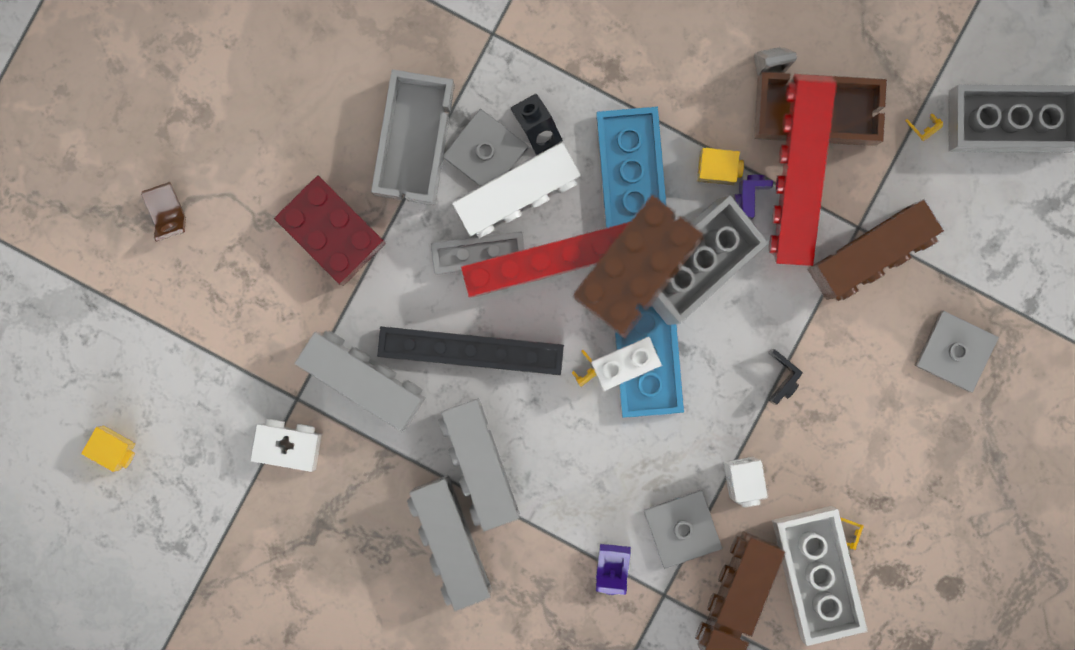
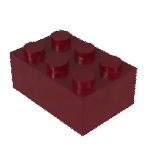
M319 175L273 218L342 286L386 244Z

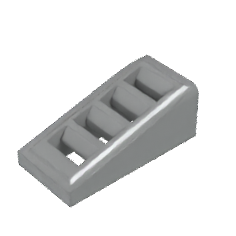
M780 47L759 51L754 54L758 76L762 72H785L797 59L796 52Z

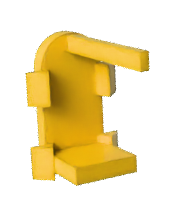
M933 113L930 114V120L935 125L932 128H925L923 135L908 119L905 120L922 141H925L943 127L941 119L937 118Z
M582 350L581 352L583 353V355L591 363L592 359L584 350ZM589 368L587 370L588 374L583 378L578 376L575 371L572 372L580 387L596 376L594 369Z
M840 517L841 521L860 527L854 533L857 536L855 543L846 542L850 549L856 550L864 525Z

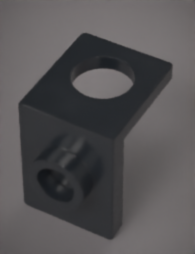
M537 93L511 107L512 113L524 130L536 155L563 141L551 114ZM544 131L552 132V136L547 142H537L539 134Z
M771 349L768 353L791 372L768 400L772 404L777 405L783 397L788 399L799 387L796 381L803 372L777 350Z

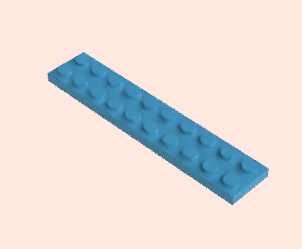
M658 107L596 112L606 228L630 222L651 195H654L666 205ZM639 304L636 309L641 312L642 318L624 339L615 332L616 351L650 337L662 366L619 384L622 418L684 413L677 324L667 325L652 305L645 311Z

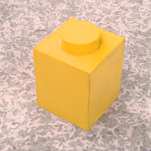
M702 148L699 155L697 182L734 185L737 182V178H742L744 160H739L740 151Z
M98 426L94 429L81 454L115 472L121 470L122 467L126 469L135 456V452L132 450L136 443L106 426Z

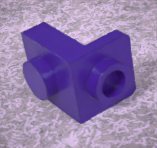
M747 175V180H742L739 183V194H734V200L750 220L755 217V189H771L773 187V180H765V175Z
M600 544L596 571V592L607 595H626L631 547Z

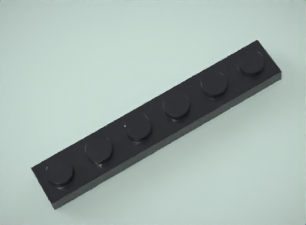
M380 326L377 357L561 375L564 345Z

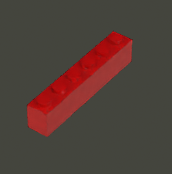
M794 74L793 83L788 82L786 101L791 102L789 114H784L783 133H787L786 145H781L779 151V163L783 164L782 175H777L776 194H780L779 205H774L772 212V223L776 224L775 235H770L769 253H773L776 264L814 265L836 90V81L832 76Z
M630 222L461 266L469 298H474L594 266Z

